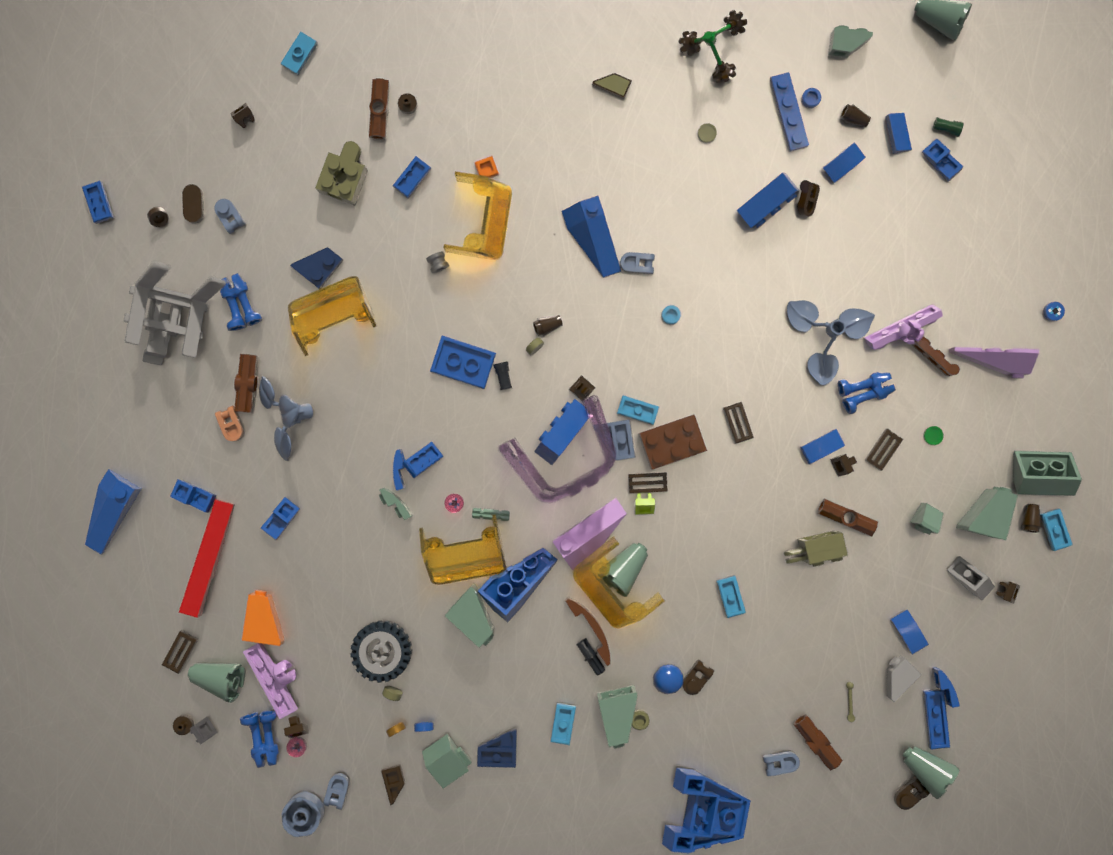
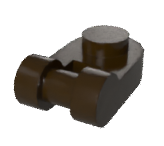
M803 180L800 183L801 195L797 204V210L801 216L810 217L816 208L820 186Z
M698 659L683 679L682 687L684 691L689 695L698 694L711 678L714 670L704 666L703 662ZM698 671L703 674L701 678L696 676Z
M915 776L895 793L894 802L899 808L909 810L930 793ZM913 788L917 790L914 795L911 793Z

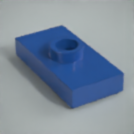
M415 156L393 184V187L409 198L430 172L431 167Z
M97 181L82 186L93 222L97 224L114 218L103 183Z
M430 442L402 464L411 476L415 478L439 461L443 455L434 443Z

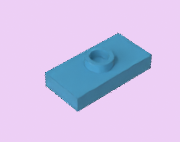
M300 31L280 64L298 75L318 44L317 41Z
M622 395L617 414L654 425L659 406Z
M1061 509L1040 514L1052 551L1073 545Z
M736 576L716 580L726 617L730 618L746 613Z
M557 703L551 742L570 745L576 706Z

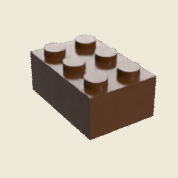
M695 414L638 433L651 470L707 451Z

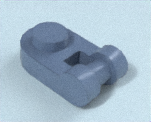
M220 199L216 202L214 206L215 213L229 234L233 233L234 229L238 226L242 227L246 224L230 200ZM234 216L235 220L229 222L228 219Z
M625 253L621 257L620 266L626 272L654 274L652 263L655 260V254ZM640 260H645V267L639 266Z
M791 751L763 756L764 763L767 765V776L791 773L796 771L800 765L798 756ZM779 761L780 767H775L774 762Z
M337 773L332 776L327 787L323 805L328 807L329 805L336 806V809L342 810L349 786V780L346 775ZM332 794L339 795V798H333Z

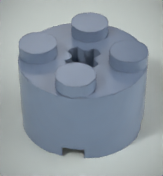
M307 791L294 795L282 810V825L286 832L294 837L309 836L314 833L324 817L325 807L322 801L316 795Z

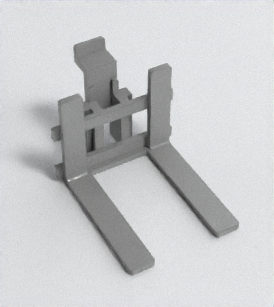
M153 262L137 280L135 285L130 286L129 294L133 295L130 314L125 313L124 322H128L125 342L138 345L140 343L142 327L145 326V330H149L150 333L147 348L143 354V362L162 365L163 358L167 354L170 336L176 337L178 334L185 336L182 355L195 358L199 339L202 340L203 338L201 326L204 312L208 310L206 302L226 285V280L210 277L192 295L156 287L155 285L169 271L170 266ZM149 298L150 304L147 318H144L147 300ZM162 302L171 304L169 314L160 312ZM183 307L190 308L187 327L179 326Z

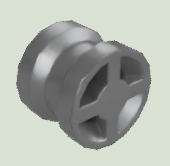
M443 251L434 253L426 258L427 262L431 265L430 270L432 273L449 267L448 262L444 259L445 254Z

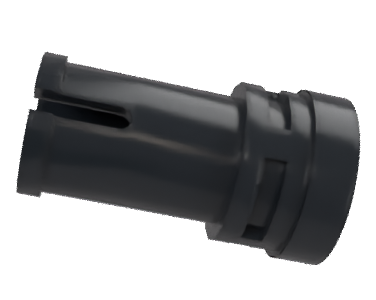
M508 361L493 364L495 373L498 375L500 390L512 388L508 373Z

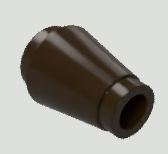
M847 104L840 117L846 123L867 127L871 120L870 116L854 104Z
M560 315L537 318V321L533 322V326L537 336L542 335L544 337L560 326H563Z
M1027 504L1021 525L1023 526V531L1039 533V529L1042 528L1040 505Z

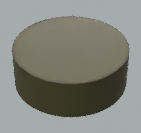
M540 337L534 339L526 347L527 353L532 356L544 345V342Z
M385 686L382 694L389 700L399 701L403 692L396 687Z
M643 710L634 711L632 727L636 730L646 729L650 722L648 714Z

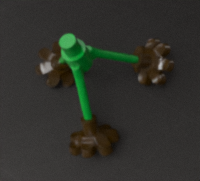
M731 10L729 16L724 17V22L727 23L726 26L716 31H706L700 38H697L696 31H691V33L684 31L682 33L683 37L678 40L679 44H683L680 47V52L684 53L687 51L688 56H693L694 53L700 51L699 44L704 41L711 47L717 60L716 71L712 73L713 79L718 84L722 80L727 82L729 81V76L732 78L736 76L734 71L736 66L721 61L715 47L716 36L726 30H731L732 36H736L738 32L740 34L744 33L746 29L743 26L747 25V19H741L743 17L741 11L736 14L735 10Z

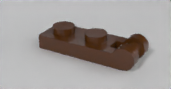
M922 337L919 342L915 341V344H911L945 376H953L959 373V366L957 364H950L940 350H935L930 346L931 342L927 338Z

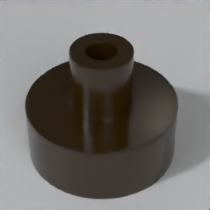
M405 93L399 97L398 107L400 111L404 114H412L416 111L417 101L412 94Z
M154 207L147 214L150 224L154 227L164 226L169 219L167 212L162 207Z
M180 715L173 722V730L178 735L188 734L191 731L190 728L194 726V721L189 715Z

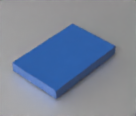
M442 335L430 372L485 389L496 353Z

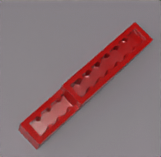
M215 499L178 613L196 618L202 616L211 580L215 576L235 504Z

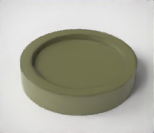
M705 123L699 127L698 138L702 142L710 143L716 138L717 130L714 125Z

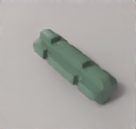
M473 508L472 517L509 521L510 512L506 510L501 512L495 509L481 510V508Z

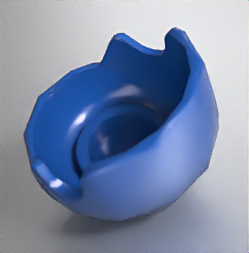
M672 664L663 665L653 675L654 686L663 694L676 693L683 685V673Z

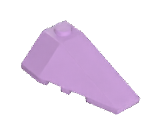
M954 347L949 349V353L1000 373L1012 375V378H1024V375L1032 373L1039 355V349L1012 348L1002 351L1000 348L982 350V348Z
M617 498L553 540L554 545L573 572L592 560L627 514Z

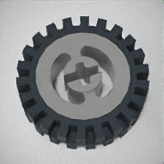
M390 621L372 622L361 629L353 639L354 642L351 645L352 652L350 653V657L353 658L352 664L356 666L358 673H362L363 678H369L368 681L373 682L375 680L377 683L382 681L389 682L392 679H396L407 668L411 660L412 643L408 639V634H405L402 627L399 628L398 624H392ZM379 639L380 642L373 647L375 650L371 653L375 660L373 661L369 655V645L372 640ZM390 642L394 647V658L392 662L384 664L383 661L390 656L391 646L388 643ZM381 647L383 648V652H386L382 656L380 655V651H377Z

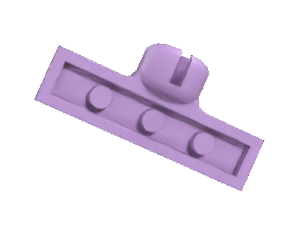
M932 304L865 337L866 344L874 350L881 349L886 344L900 339L907 344H915V341L919 342L923 337L924 330L921 327L926 324H932L937 319L943 317L942 311Z
M257 643L243 651L279 719L295 712L298 707L287 689V684L295 680L296 671L293 669L286 673V670L293 665L287 660L274 664L262 643Z

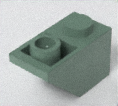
M845 25L835 27L831 32L828 55L849 57L871 39L873 32L865 28L849 29Z
M921 502L910 522L915 525L914 529L923 534H938L944 513L928 503Z

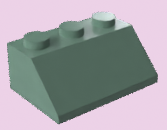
M1014 451L1013 482L1017 494L1076 495L1082 478L1072 452Z

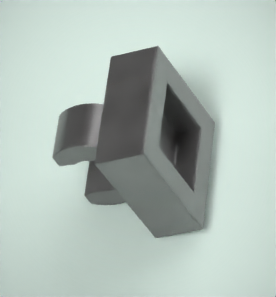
M208 717L190 728V733L195 735L196 742H199L200 745L218 733Z

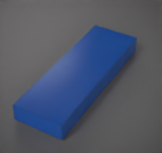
M944 690L923 691L929 748L931 750L950 748Z

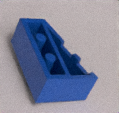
M782 172L737 209V211L750 228L754 226L759 228L766 222L764 218L769 214L773 216L782 209L780 206L785 202H791L797 197L796 193L800 190L789 176Z
M576 399L571 404L569 402L565 404L561 410L563 412L560 418L556 416L550 424L551 430L549 432L545 430L538 439L541 443L534 452L550 465L555 463L593 414Z

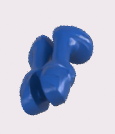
M238 273L231 276L234 288H232L227 277L222 278L226 280V285L220 290L222 298L227 300L232 314V320L227 323L228 331L246 328L245 322L248 326H252L262 321L260 313H255L251 308L246 294L248 287ZM236 298H239L242 305L245 322L241 316Z
M876 372L871 374L869 379L857 383H848L845 379L839 380L838 391L841 397L859 390L871 388V390L865 393L842 399L847 413L854 414L857 410V405L874 398L882 400L896 391L894 384L883 386V388L881 386V382L884 383L892 379L891 374Z
M263 711L260 714L256 712L240 718L241 725L249 726L253 739L251 757L254 759L257 768L265 766L264 754H266L269 766L277 764L279 751L278 745L273 741L272 722L276 719L275 711ZM259 718L263 725L265 743H262Z

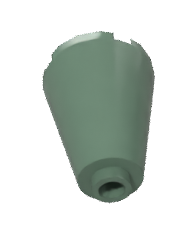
M918 0L914 10L917 11L916 16L951 40H957L972 4L957 0Z
M633 543L597 571V575L610 588L618 589L616 591L618 594L627 597L648 557L646 553L647 548L641 543Z
M196 663L189 668L188 677L191 683L225 702L232 703L240 694L237 693L238 688L243 687L245 669L241 667V664Z
M916 746L913 748L908 747L902 755L904 757L903 762L936 799L945 794L946 788L949 784L952 785L960 772L956 765Z

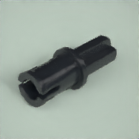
M587 638L577 643L576 646H578L585 657L584 661L589 663L594 673L598 676L605 672V667L597 656L598 653L593 650Z

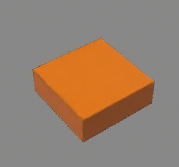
M493 156L474 162L481 181L499 175Z

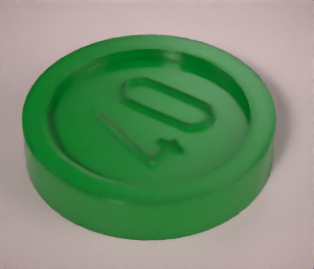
M937 426L928 427L924 432V440L930 445H938L944 438L943 431Z

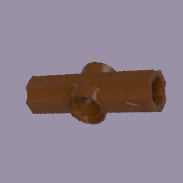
M383 78L372 79L371 102L369 105V138L379 140L386 139L387 116L389 114V80ZM381 105L384 107L381 112H375L377 106Z
M240 354L238 374H236L234 389L236 391L234 411L252 413L254 393L258 385V378L256 376L258 356Z
M823 499L818 509L819 515L871 537L878 527V521L827 499ZM849 512L852 515V519L846 523L844 515Z
M806 714L796 719L793 725L804 737L806 744L814 754L820 757L821 761L830 771L839 767L843 760L830 745L831 742L823 732L817 729Z

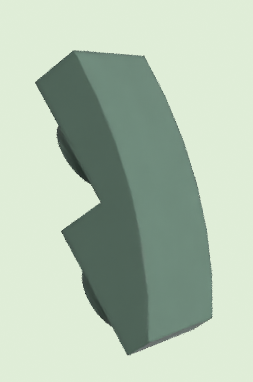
M387 488L380 489L381 494H379L382 503L384 505L387 504L388 507L396 504L395 511L399 518L403 517L406 520L413 516L406 504L395 493Z

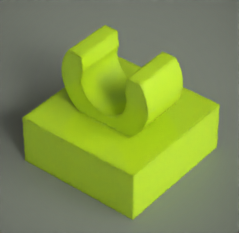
M638 493L637 499H635V515L654 514L655 498H652L651 493H648V498L642 499L641 494Z

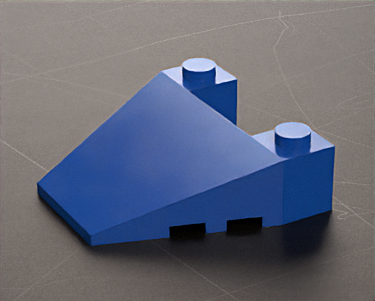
M676 768L673 787L682 794L689 795L683 826L665 825L662 844L671 852L692 853L696 849L711 848V845L718 843L725 844L743 839L751 800L693 769Z

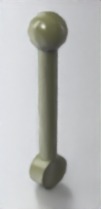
M848 682L846 684L849 697V715L847 720L854 722L855 716L853 715L852 701L854 684Z

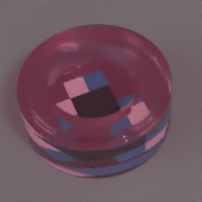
M450 494L445 499V507L449 512H459L464 506V500L459 494Z
M302 737L290 739L286 747L288 754L292 757L302 756L307 749L306 741Z

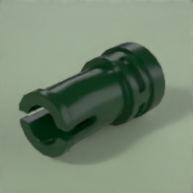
M936 117L933 129L948 132L949 135L959 137L964 122L949 121Z

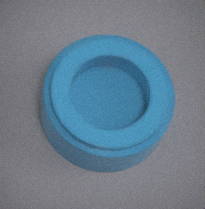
M669 305L663 309L661 317L666 324L673 325L680 320L681 312L678 307Z

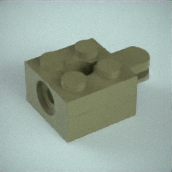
M353 141L346 142L343 145L340 156L328 152L315 187L321 194L354 206L368 172L365 165L358 163L361 148L357 143Z
M835 530L797 539L799 548L784 551V556L801 553V555L787 558V564L803 561L813 567L824 565V561L831 560V562L841 561L844 556H848L843 532Z

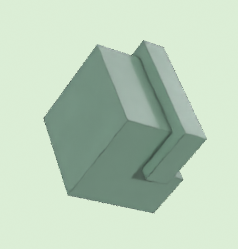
M448 734L422 751L425 768L443 789L469 771L467 766L472 763L460 746L457 748Z

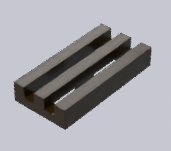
M742 402L724 407L723 410L734 443L737 444L754 438ZM736 407H739L748 436L746 437L744 435L736 411ZM730 409L732 410V413H733V416H734V419H735V422H736V425H737V428H738V431H739V434H740V437H741L740 439H738L736 430H735V428H734V425H733V422H732V419H731V416H730V413H729V410H730Z
M888 428L885 429L865 461L882 471L903 439ZM888 435L891 436L874 461L871 460ZM895 439V443L893 444V446L891 447V449L879 465L878 462L881 460V458L883 457V455Z
M667 472L628 474L629 493L668 492ZM663 476V480L632 481V478ZM663 484V488L633 489L634 485Z
M182 630L179 631L162 666L179 674L198 639L193 638L192 635L186 634ZM181 638H185L173 662L170 665L168 662L170 661ZM188 641H191V643H190L189 647L187 648V650H186V652H185V654H184L182 660L180 661L178 667L176 668L175 666H176V664H177V662H178V660H179L181 654L183 653V651H184V649H185V647H186Z

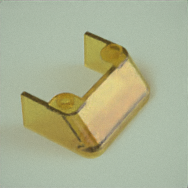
M455 171L457 182L473 184L476 194L487 196L481 234H468L464 239L463 247L444 244L443 248L446 253L497 260L501 258L504 252L512 190L507 184L487 176Z
M350 276L300 297L288 305L292 334L305 356L309 355L307 345L317 342L321 330L351 317L361 322L370 320L373 328L377 327L372 308L357 276Z
M496 514L492 515L494 527L484 529L481 532L482 538L444 545L443 540L438 537L426 539L424 529L419 528L421 554L430 581L433 584L442 585L500 574L506 570L503 544Z
M613 536L573 569V578L610 625L620 629L641 621L664 603L665 600L657 592L644 604L632 602L625 607L602 579L610 570V564L605 555L619 545Z

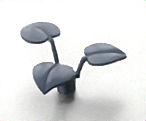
M805 300L789 301L787 317L794 329L800 332H808L812 325L815 327L825 326L827 335L831 337L823 354H813L807 363L810 375L820 385L824 386L831 382L838 372L839 362L837 357L827 355L836 337L844 332L851 339L864 337L868 333L875 315L863 309L851 308L843 311L839 319L831 323H815L819 317V311L815 304Z
M262 376L259 386L260 400L266 409H270L272 405L279 406L284 427L282 429L280 427L276 428L274 443L280 456L284 460L289 461L291 440L286 430L295 424L301 423V420L312 418L313 409L309 403L299 405L293 402L287 395H282L279 403L275 402L274 389L267 378Z

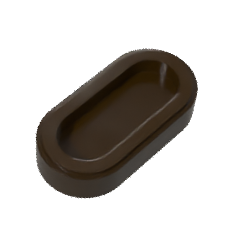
M194 184L187 185L182 191L183 216L190 223H198L204 216L203 192Z

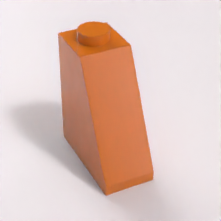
M255 590V593L253 592L248 595L242 641L281 646L284 644L285 639L273 597L266 594L267 591Z

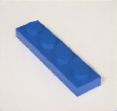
M790 72L772 76L770 82L789 151L808 147L809 142Z

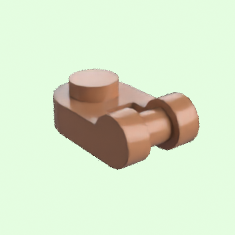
M232 405L227 408L228 410L216 412L215 416L225 439L228 441H238L242 438L244 431L238 413L234 411V406ZM231 417L232 422L226 423L225 419Z

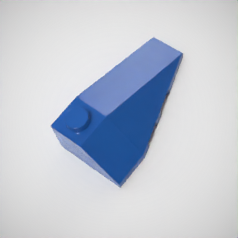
M599 196L580 201L562 210L567 230L578 242V245L589 257L601 276L604 278L621 272Z
M107 470L98 485L85 542L86 546L99 554L104 553L142 488L112 470Z
M542 548L527 556L518 564L506 568L507 570L490 577L478 590V593L494 612L506 622H509L525 604L558 559Z

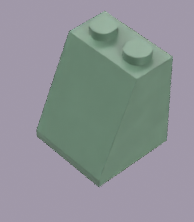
M993 486V489H985L957 524L956 528L996 539L1007 540L1018 495L1011 493L1012 489Z
M473 583L448 610L445 617L480 648L482 644L486 646L493 639L494 626L482 597L478 593V588Z
M634 685L597 693L609 747L621 748L629 741L637 701V692Z

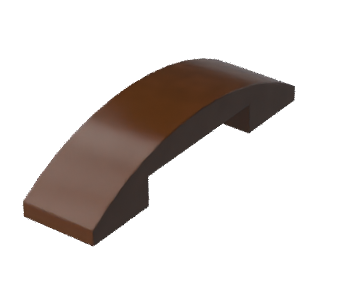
M567 597L565 601L574 616L577 617L583 614L602 643L596 649L605 664L609 666L610 651L600 624L582 604Z

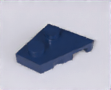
M326 247L292 263L290 266L317 288L321 289L342 263L343 259Z
M512 729L479 745L477 767L516 768L517 729Z

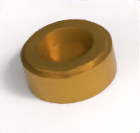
M400 722L386 730L388 737H391L406 729L404 723Z

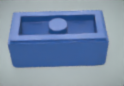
M888 114L885 120L892 153L911 151L912 147L905 114Z

